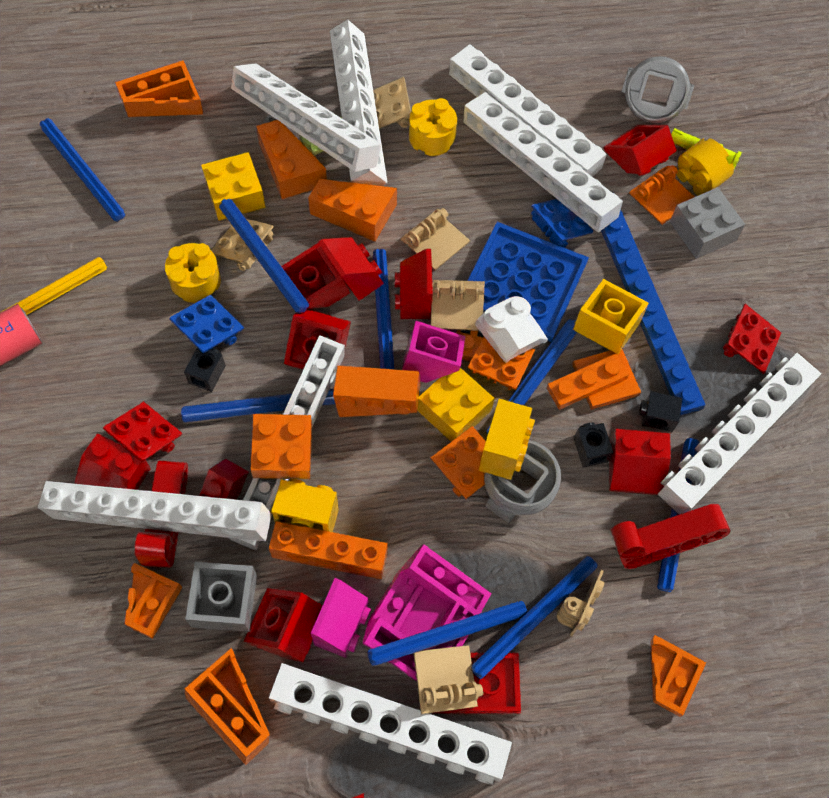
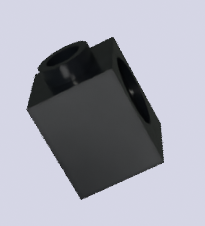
M197 348L184 371L188 383L212 392L226 367L223 355L215 348H211L205 353H202ZM206 364L212 365L208 369H201Z
M650 392L647 399L642 400L640 404L639 415L643 416L641 426L673 432L680 421L682 398Z
M590 422L581 425L577 429L573 439L582 467L609 462L614 452L604 423L595 425V423ZM587 440H594L598 446L589 445Z

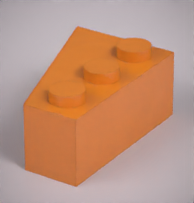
M184 60L115 82L128 117L203 114L201 99Z
M275 120L256 126L260 148L281 199L311 191L319 179L327 180L326 168L283 123Z
M319 179L308 197L310 214L367 239L376 241L397 205V188Z
M337 366L333 397L339 417L417 413L420 391L419 371Z
M230 648L185 688V697L240 760L247 765L269 744L270 734L255 699L251 695L244 674L241 672L234 651Z

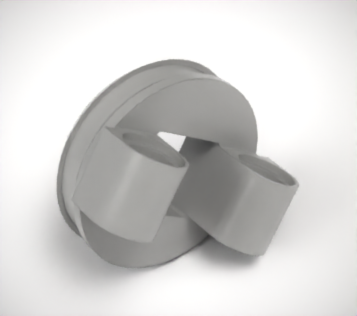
M656 56L642 61L635 68H628L621 92L625 93L630 110L638 118L650 123H661L673 119L683 109H687L694 84L690 83L688 74L680 63L668 57ZM649 75L673 80L666 105L642 99Z
M532 440L528 441V447L521 466L523 471L538 480L528 494L505 478L488 473L484 474L485 488L490 497L486 508L507 523H510L515 515H532L547 508L554 500L561 484V470L557 459L549 449Z

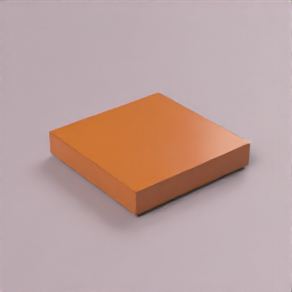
M623 349L617 355L629 373L628 379L587 397L586 399L591 410L640 396L641 390ZM610 350L574 360L572 366L575 371H578L616 353Z

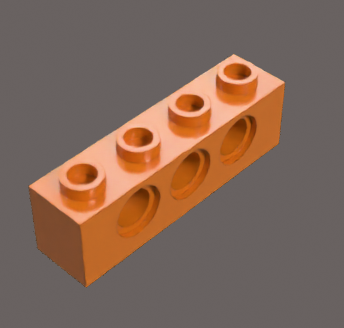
M276 521L269 551L272 558L382 580L388 553V543Z

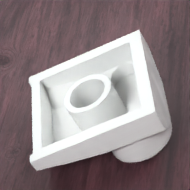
M518 296L511 297L488 308L477 319L475 324L505 363L541 343H546L548 340L530 314L531 306L529 302Z

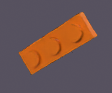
M614 354L548 383L546 389L560 410L627 380L629 373L618 355Z

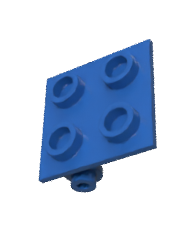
M558 199L531 206L534 209L531 212L532 220L539 226L542 232H546L545 236L550 237L549 240L553 244L565 248L568 245L567 240L593 233V230L586 222Z
M212 295L203 298L169 318L202 353H205L221 342L233 345L237 340L235 335L244 329Z

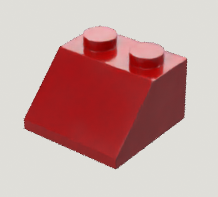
M637 125L603 147L605 152L626 173L638 174V176L651 172L652 167L666 162L669 156L677 151L668 125Z
M352 237L321 239L318 241L340 276L359 301L384 284L379 277L383 272L374 260L368 261L367 258L370 254L362 243L357 245Z
M319 243L281 266L309 303L307 309L330 307L350 294L343 278Z
M424 249L401 261L400 272H395V287H400V294H395V310H400V319H431L433 297L431 249Z
M306 309L307 311L304 313H295L292 318L284 364L304 370L319 335L346 346L351 321Z
M615 429L610 439L614 453L609 460V491L658 495L664 488L661 482L668 475L670 466V433Z
M97 433L81 456L74 484L137 490L151 468L146 460L142 462L124 446Z
M267 588L251 623L250 630L247 632L243 642L285 659L304 662L313 640L311 631L323 605L302 592Z

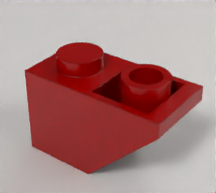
M224 459L208 470L199 496L236 500L242 491L249 471L228 459Z

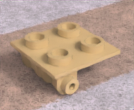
M402 77L373 90L379 129L394 122H397L403 128L408 127L411 109L405 78Z
M444 208L436 209L401 238L416 254L424 249H431L432 269L437 270L470 242L465 235L447 220L448 212Z
M247 219L267 246L273 240L272 236L274 234L271 230L274 226ZM232 225L211 250L216 256L238 261L237 267L242 271L250 269L256 258Z
M434 280L432 283L431 326L446 330L480 331L475 324L477 319L483 314L485 281Z
M603 570L599 572L590 585L584 601L576 597H568L558 610L557 620L572 629L570 636H573L577 630L582 631L585 624H588L594 610L590 605H593L596 598L600 596L605 582L600 580L604 572Z
M469 646L424 650L413 653L421 714L478 706L477 699L483 695V688L481 684L474 682Z

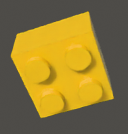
M249 152L201 165L218 221L227 219L219 208L223 199L227 200L230 198L242 214L265 208L263 191Z
M603 279L580 309L573 330L619 354L641 323L649 303Z
M460 368L457 372L439 378L419 396L417 411L452 442L470 427H475L491 412L494 397Z
M498 399L483 449L479 471L512 480L514 471L520 472L535 422L534 419L530 418L531 407Z
M281 479L271 511L274 522L278 521L333 532L339 511L337 492H334L332 488L325 485L313 487L306 485L305 482L298 479H289V481Z

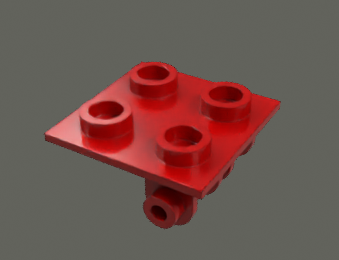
M745 303L741 312L736 316L737 321L731 328L728 342L723 346L724 355L733 357L739 354L764 374L781 332Z
M144 401L103 427L108 434L142 462L159 450L162 452L166 451L167 453L171 452L175 447L173 441L183 434Z

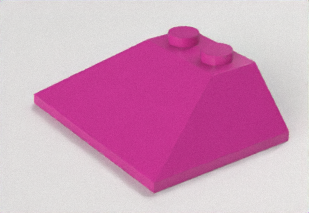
M423 544L397 572L367 623L363 644L372 649L480 614L491 593ZM468 635L424 650L463 646ZM413 653L388 661L417 682Z

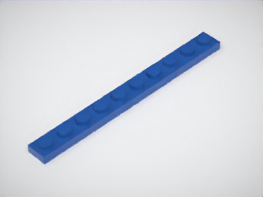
M620 210L619 217L602 229L601 233L626 291L649 303L640 325L670 396L682 398L680 415L702 410L706 404L623 213Z

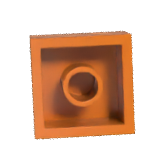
M253 414L251 473L253 478L310 479L311 415Z

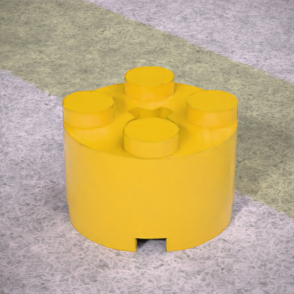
M443 98L414 104L409 118L410 144L415 150L424 151L425 155L437 156L446 153L456 138L457 115L455 110Z
M703 138L679 156L677 177L682 182H689L693 186L695 194L699 196L719 187L734 173L733 163L728 164L726 158L729 154L720 143L711 138L705 141Z
M188 243L179 247L175 246L169 250L165 262V272L175 295H178L186 302L196 303L211 295L216 289L218 290L221 284V276L216 257L208 245L204 243Z

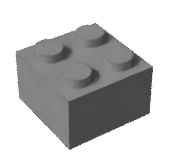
M718 187L678 204L670 220V223L696 259L737 241L745 226L743 220Z
M195 562L185 618L190 627L249 632L257 579L254 567Z

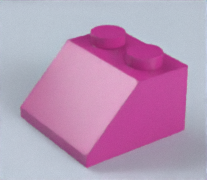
M415 321L407 344L402 370L419 371L420 381L424 383L459 371L465 336Z
M334 578L311 631L314 646L347 658L349 651L355 652L360 640V635H357L360 624L366 625L371 613V608H368V598L343 581Z

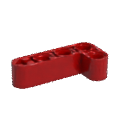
M159 460L156 465L152 491L185 495L188 480V463ZM145 529V532H138L135 541V556L142 566L172 568L179 532Z
M719 504L706 505L637 529L632 521L619 523L611 529L619 557L626 569L638 568L720 540L731 532Z

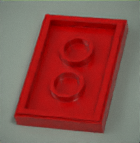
M470 653L472 664L484 653ZM508 653L482 679L477 678L473 674L474 682L481 684L483 688V695L477 699V707L431 713L521 714L519 653Z

